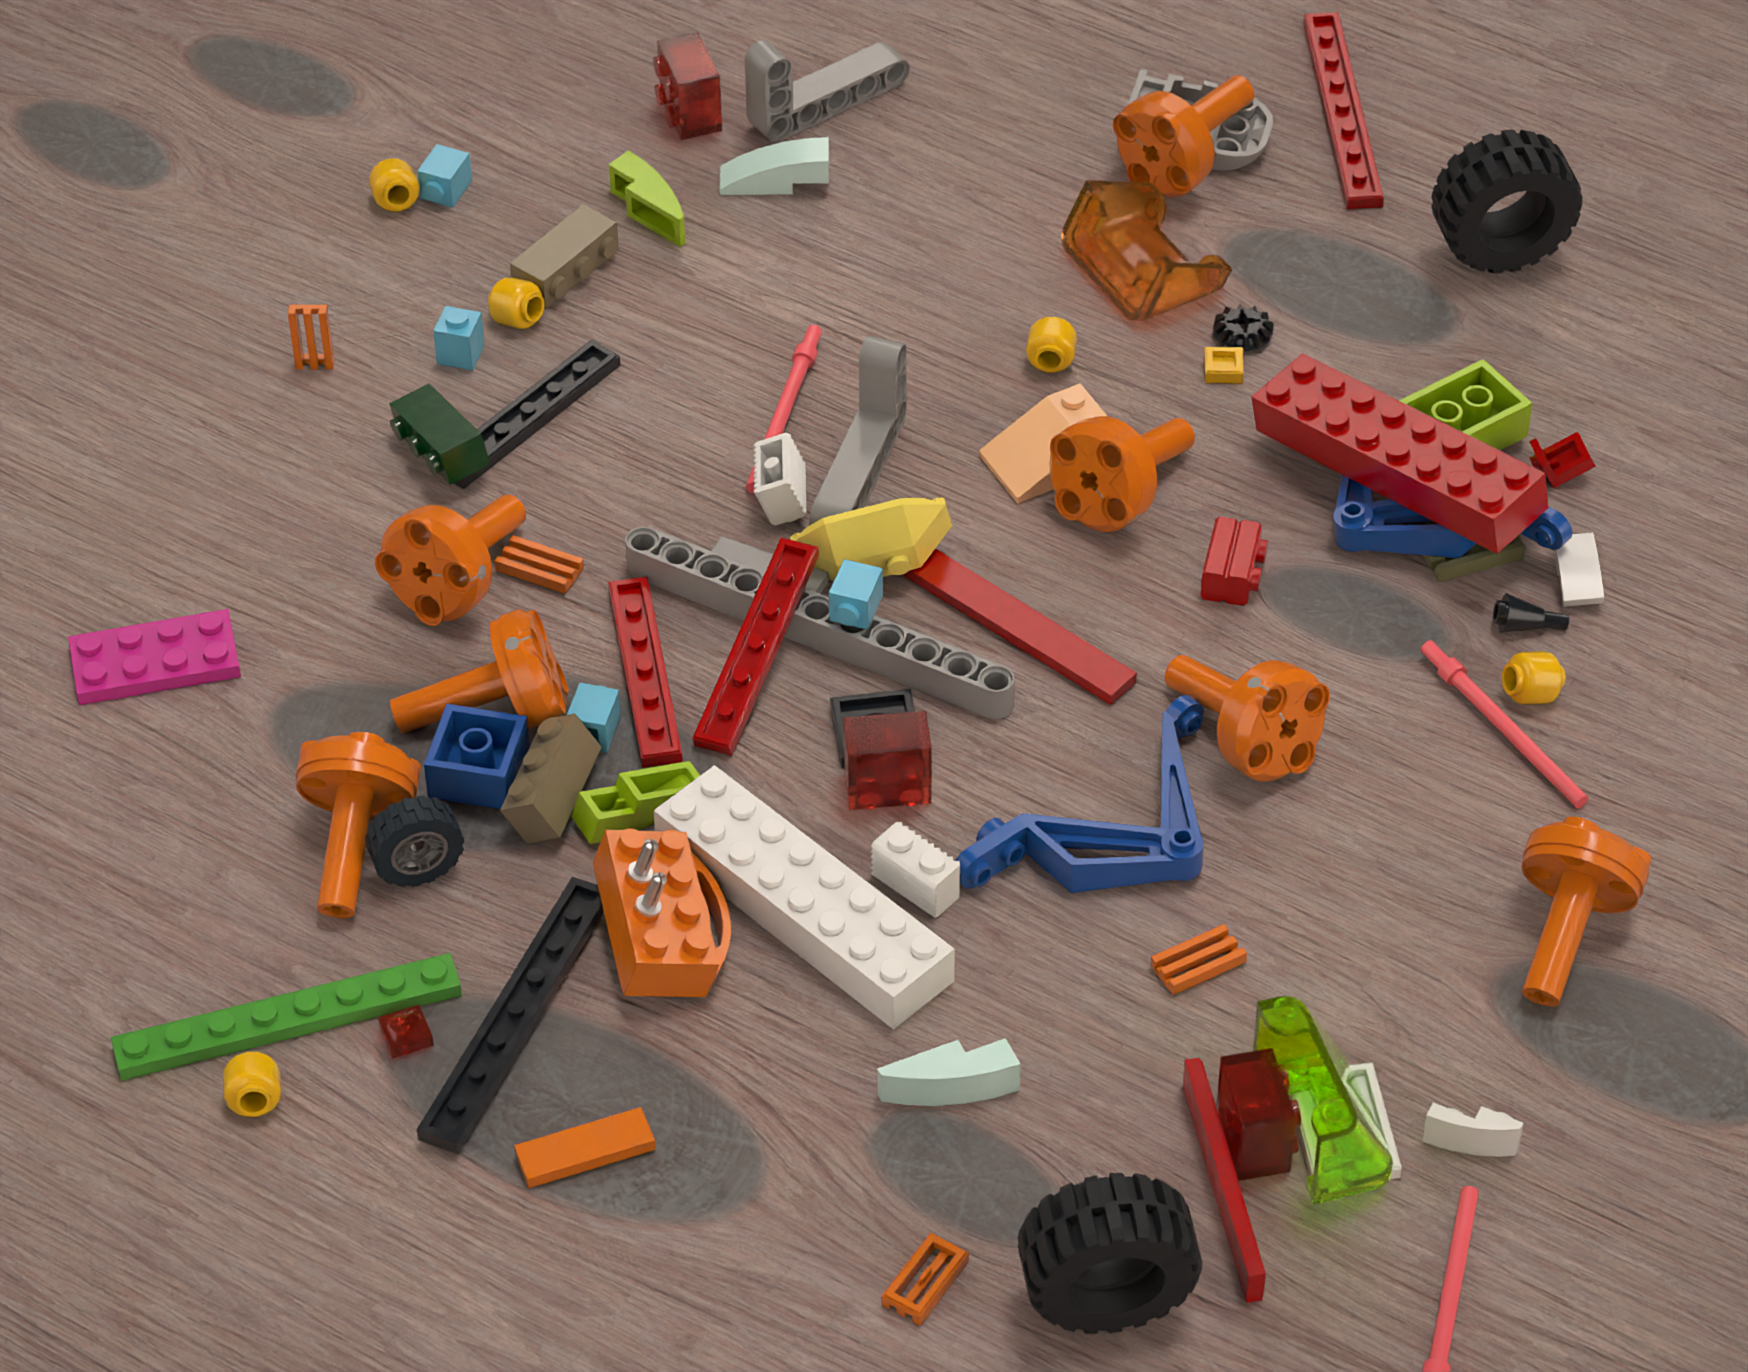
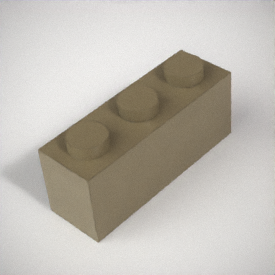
M584 204L581 205L510 262L511 277L531 281L537 285L544 299V309H547L555 301L563 298L582 279L587 278L603 262L615 255L619 250L617 222Z
M576 714L550 717L542 721L500 809L527 844L560 838L573 811L578 793L582 791L602 748Z

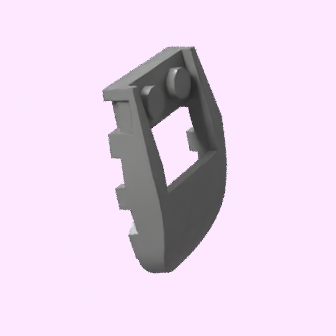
M1140 69L1127 105L1140 96L1154 91H1166L1175 94L1192 105L1218 87L1219 84L1204 80L1203 86L1183 82L1184 76L1169 74L1167 81L1146 76L1147 70ZM1254 98L1249 105L1210 132L1214 145L1212 171H1229L1244 167L1258 158L1265 150L1273 126V116L1268 107L1261 101Z

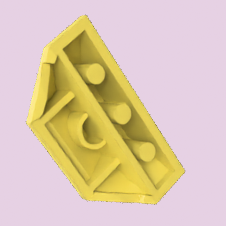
M900 498L824 517L806 527L801 533H795L790 536V540L818 547L820 555L814 568L828 572V579L833 582L844 559L883 568V577L889 575H902L909 570L921 568L951 529L952 521L944 498H934L932 500L925 498Z

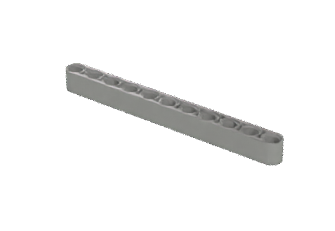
M650 527L634 528L625 537L627 571L634 578L648 577L649 584L744 621L765 572ZM806 588L804 589L784 635L785 638L987 718L1002 719L1012 713L1014 708L1015 678L1009 668L875 615L868 630L829 621V597Z

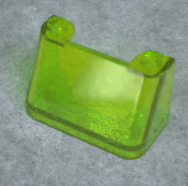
M1278 996L1258 1001L1251 1064L1258 1083H1265L1268 1078L1277 1080L1284 1084L1287 1096L1309 1091L1315 1104L1311 1116L1312 1128L1317 1137L1314 1173L1307 1177L1306 1189L1313 1204L1316 1205L1371 1191L1386 1185L1392 1174V1155L1341 1049L1306 1005L1299 999L1291 996Z

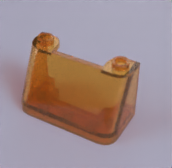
M1086 180L1063 226L1061 233L1062 245L1067 254L1127 319L1146 321L1222 289L1232 268L1219 255H1206L1199 263H1191L1160 230L1167 214V204L1162 193L1152 183Z

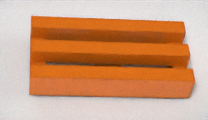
M289 305L288 320L295 369L303 370L304 364H310L311 370H318L319 364H325L326 370H333L335 359L327 305ZM298 314H303L308 354H304ZM312 314H318L324 354L317 353Z
M515 535L509 540L510 546L505 545L502 549V557L497 556L494 561L496 571L564 594L568 592L584 569L583 558ZM547 571L564 576L565 578L548 573Z
M1222 924L1151 956L1150 966L1172 995H1175L1246 963L1247 952L1243 947H1237V939L1234 936L1230 937L1228 935L1229 929L1225 924ZM1224 952H1228V954L1206 963L1207 960L1215 956H1218ZM1189 968L1192 969V970H1190V971H1188V972H1186V973H1184V974H1181V975H1179V976H1177V977H1175V978L1172 977L1173 975L1178 974V973H1180V972H1182V971H1184V970H1187V969H1189Z
M930 1232L883 1293L881 1305L888 1309L891 1306L897 1308V1314L904 1318L907 1314L912 1316V1322L920 1326L969 1262V1252ZM936 1248L941 1250L930 1266L921 1274L919 1280L905 1298L900 1296ZM952 1256L953 1259L943 1270V1272L940 1274V1276L937 1278V1280L934 1282L931 1288L927 1291V1293L924 1295V1297L921 1299L918 1305L915 1304Z

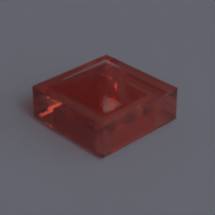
M420 1005L378 1017L379 1028L392 1059L434 1046L432 1033Z

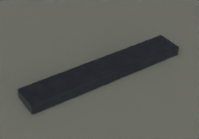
M590 340L477 429L482 435L490 465L454 484L464 490L620 366V356L594 340Z

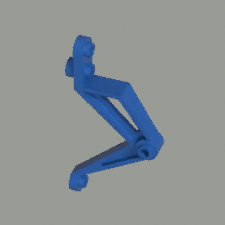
M1342 475L1336 509L1333 514L1335 543L1341 549L1350 552L1367 550L1460 558L1476 544L1441 525H1387L1432 520L1391 499L1375 502L1372 500L1371 489ZM1549 507L1520 534L1537 542L1544 548L1558 550L1571 539L1573 532L1566 517L1559 511Z
M1182 695L1175 699L1167 710L1162 713L1161 827L1025 813L1016 816L1007 823H1004L1000 818H992L980 828L976 842L962 851L955 860L960 862V884L967 889L983 886L1000 871L1020 862L1025 855L1031 857L1071 893L1168 880L1187 881L1197 877L1203 867L1204 843L1177 738L1193 735L1200 729L1203 723V706L1190 695ZM1066 849L1149 853V855L1076 859Z

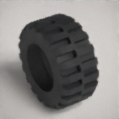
M1510 129L1502 130L1501 134L1495 136L1493 133L1482 136L1483 140L1475 144L1470 142L1463 147L1464 151L1459 155L1454 154L1447 162L1448 168L1442 169L1436 180L1438 185H1434L1431 196L1433 216L1451 252L1454 253L1456 259L1462 264L1482 272L1486 268L1490 273H1502L1505 269L1514 272L1522 270L1521 266L1529 263L1533 266L1541 262L1540 258L1546 254L1552 255L1558 250V244L1561 241L1566 242L1572 233L1571 226L1576 227L1583 205V196L1580 193L1581 187L1558 145L1553 144L1552 140L1544 135H1536L1535 132L1521 130L1520 133H1516L1515 130ZM1527 191L1512 205L1501 210L1487 212L1502 198L1517 192Z
M1110 1173L1109 1177L1098 1178L1095 1175L1086 1177L1084 1182L1075 1185L1072 1182L1060 1187L1057 1194L1052 1195L1049 1193L1041 1199L1038 1208L1033 1207L1030 1210L1018 1234V1250L1031 1305L1034 1310L1051 1324H1058L1064 1330L1072 1332L1076 1329H1081L1085 1334H1097L1098 1331L1102 1330L1115 1333L1121 1332L1122 1328L1134 1326V1328L1147 1325V1321L1155 1317L1160 1319L1169 1314L1171 1307H1179L1186 1300L1188 1293L1193 1292L1202 1271V1258L1189 1206L1186 1204L1185 1198L1166 1182L1157 1178L1151 1181L1148 1176L1134 1173L1131 1177L1125 1176L1123 1173Z

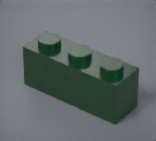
M430 383L389 403L394 417L390 420V425L395 436L400 441L405 439L415 457L422 456L429 470L434 475L439 473L450 485L490 465L481 433Z

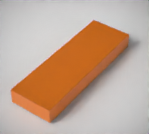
M639 1107L514 1145V1150L529 1189L656 1150V1143L644 1112Z

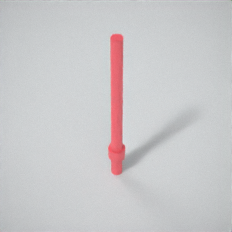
M817 325L808 326L802 343H799L795 348L792 356V369L764 439L783 434L806 372L813 367L818 354L816 347L822 330ZM754 466L745 486L746 490L751 494H755Z
M1432 640L1422 645L1420 651L1438 669L1437 674L1449 686H1455L1576 809L1583 807L1587 803L1589 797L1466 675L1467 669L1455 657L1449 658Z
M1473 1186L1461 1188L1430 1357L1424 1361L1422 1372H1451L1448 1357L1479 1191Z

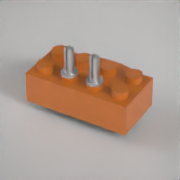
M632 828L605 830L593 860V867L623 996L706 997L724 963L731 938L729 909L717 881L702 861L691 851L686 832H678L676 830L638 831ZM708 908L716 924L718 947H715Z

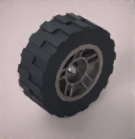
M417 796V798L411 799L408 797L396 804L392 803L387 806V809L383 812L380 811L375 816L376 819L373 823L370 822L367 828L368 834H365L366 847L377 874L380 878L383 877L385 882L397 884L399 887L408 885L415 887L420 886L422 883L435 881L437 877L445 875L452 866L457 864L459 856L464 851V837L453 811L447 803H442L435 797Z

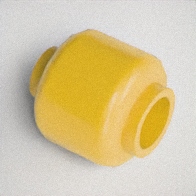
M398 158L385 159L374 166L369 175V186L374 199L381 208L387 211L401 212L406 210L416 202L419 196L420 185L413 168L406 161Z
M513 277L503 278L494 285L488 296L489 313L492 319L500 325L516 329H528L540 319L544 311L545 304L539 287L531 281Z
M1044 317L1037 320L1030 328L1026 345V355L1031 365L1046 373H1057L1069 367L1075 357L1077 345L1075 329L1069 322L1059 317Z
M1532 651L1513 655L1503 668L1501 680L1504 691L1515 703L1535 705L1553 702L1565 684L1566 675L1564 668L1552 653Z
M245 1052L236 1055L227 1063L223 1070V1093L227 1106L234 1113L244 1117H259L269 1113L277 1106L281 1098V1078L279 1068L270 1056L260 1052Z

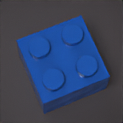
M446 704L424 763L428 798L435 797L440 800L501 809L507 797L509 787L514 782L523 763V758L530 748L527 716Z

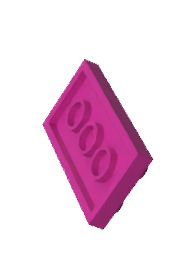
M229 609L68 636L79 705L241 677Z

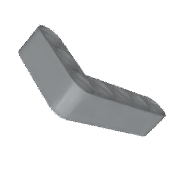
M768 40L757 41L752 44L745 55L747 119L771 142H780L901 85L910 73V64L886 42H879L793 82L791 61Z
M870 335L865 337L859 356V409L814 500L809 518V526L824 517L866 506L899 436L906 416L907 346L905 343Z

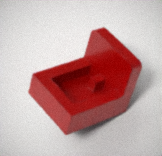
M1579 432L1545 449H1542L1537 438L1529 441L1535 455L1529 457L1532 466L1545 473L1553 488L1596 467Z

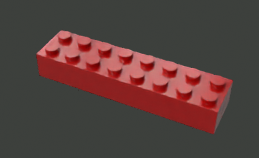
M1301 353L1251 396L1256 431L1496 554L1502 551L1549 508L1546 475L1544 472L1304 353Z

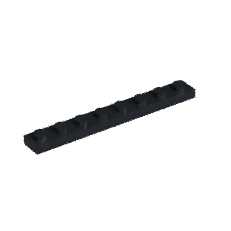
M572 876L418 1126L417 1136L419 1141L456 1154L459 1153L602 917L604 911L597 884Z

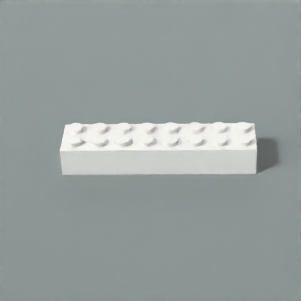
M715 765L653 810L655 831L676 830L678 832H686L691 851L711 872L727 900L893 1030L954 982L955 949Z

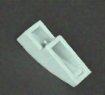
M829 137L804 138L780 142L758 148L720 166V195H793V184L829 183Z
M1006 1038L965 1052L959 1040L877 1068L878 1097L881 1102L919 1106L967 1104L993 1099L1020 1091L1021 1064Z

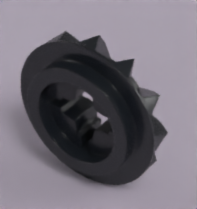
M1239 304L1237 309L1225 307L1222 314H1216L1213 335L1224 347L1243 348V351H1253L1269 343L1273 336V322L1269 321L1268 312H1258L1256 306L1249 309L1243 308L1241 304ZM1239 323L1246 324V327H1248L1246 333L1243 332Z

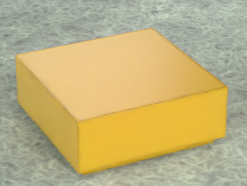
M1205 347V383L1243 384V348Z

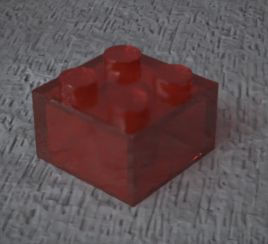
M699 32L657 41L658 56L653 57L655 73L659 78V84L655 85V95L659 106H665L669 127H675L681 140L721 132L720 74Z
M926 711L843 718L844 779L849 810H870L883 807L914 806L932 803V746Z
M1273 1048L1220 1056L1216 1108L1238 1181L1291 1172L1292 1154L1298 1153V1139L1295 1127L1301 1126V1112L1297 1100H1290L1287 1092L1289 1090L1288 1072L1284 1064L1278 1065Z

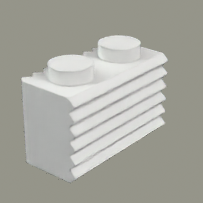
M783 433L756 442L753 445L755 448L753 450L755 453L753 455L755 458L753 460L755 463L753 465L755 468L754 493L772 525L776 526L804 517L806 514V467L802 456H800V451L797 450V445H794V440L791 439V434Z
M896 822L873 841L871 845L873 848L871 850V853H873L871 856L873 859L871 869L873 871L871 874L925 912L937 918L959 899L960 862L953 861V856L947 857V852H941L940 848H934V843L928 844V840L921 839V835H915V830L910 831L908 826H902V822Z

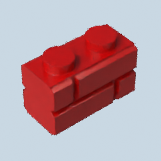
M1221 516L1215 519L1202 572L1200 596L1203 600L1215 602L1225 600L1227 604L1245 606L1248 604L1250 592H1258L1262 568H1257L1256 566L1257 563L1265 564L1268 549V540L1261 539L1263 526H1261L1260 522L1247 520L1238 522L1237 519Z

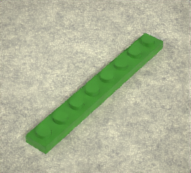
M451 953L110 1038L121 1081L459 997L462 996V990Z

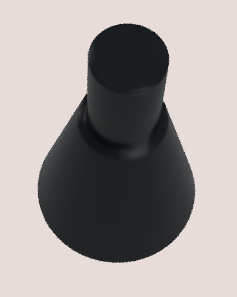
M1506 593L1502 600L1495 602L1493 623L1498 624L1500 633L1540 629L1542 627L1567 630L1569 614L1544 611L1541 607Z

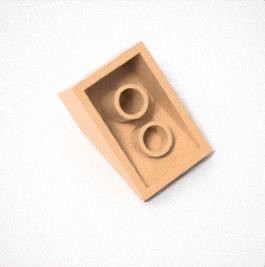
M1079 383L1046 396L979 450V457L1018 504L1054 489L1049 468L1050 442L1052 438L1067 427L1083 419L1107 415Z

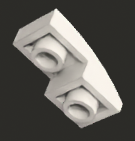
M1572 534L1568 542L1560 549L1554 550L1557 576L1560 578L1563 607L1603 603L1604 591L1594 534Z
M1433 1102L1426 1115L1422 1142L1469 1155L1515 1156L1519 1150L1523 1122L1513 1119L1508 1114L1495 1112L1481 1106L1474 1119L1464 1115L1457 1109L1446 1108Z

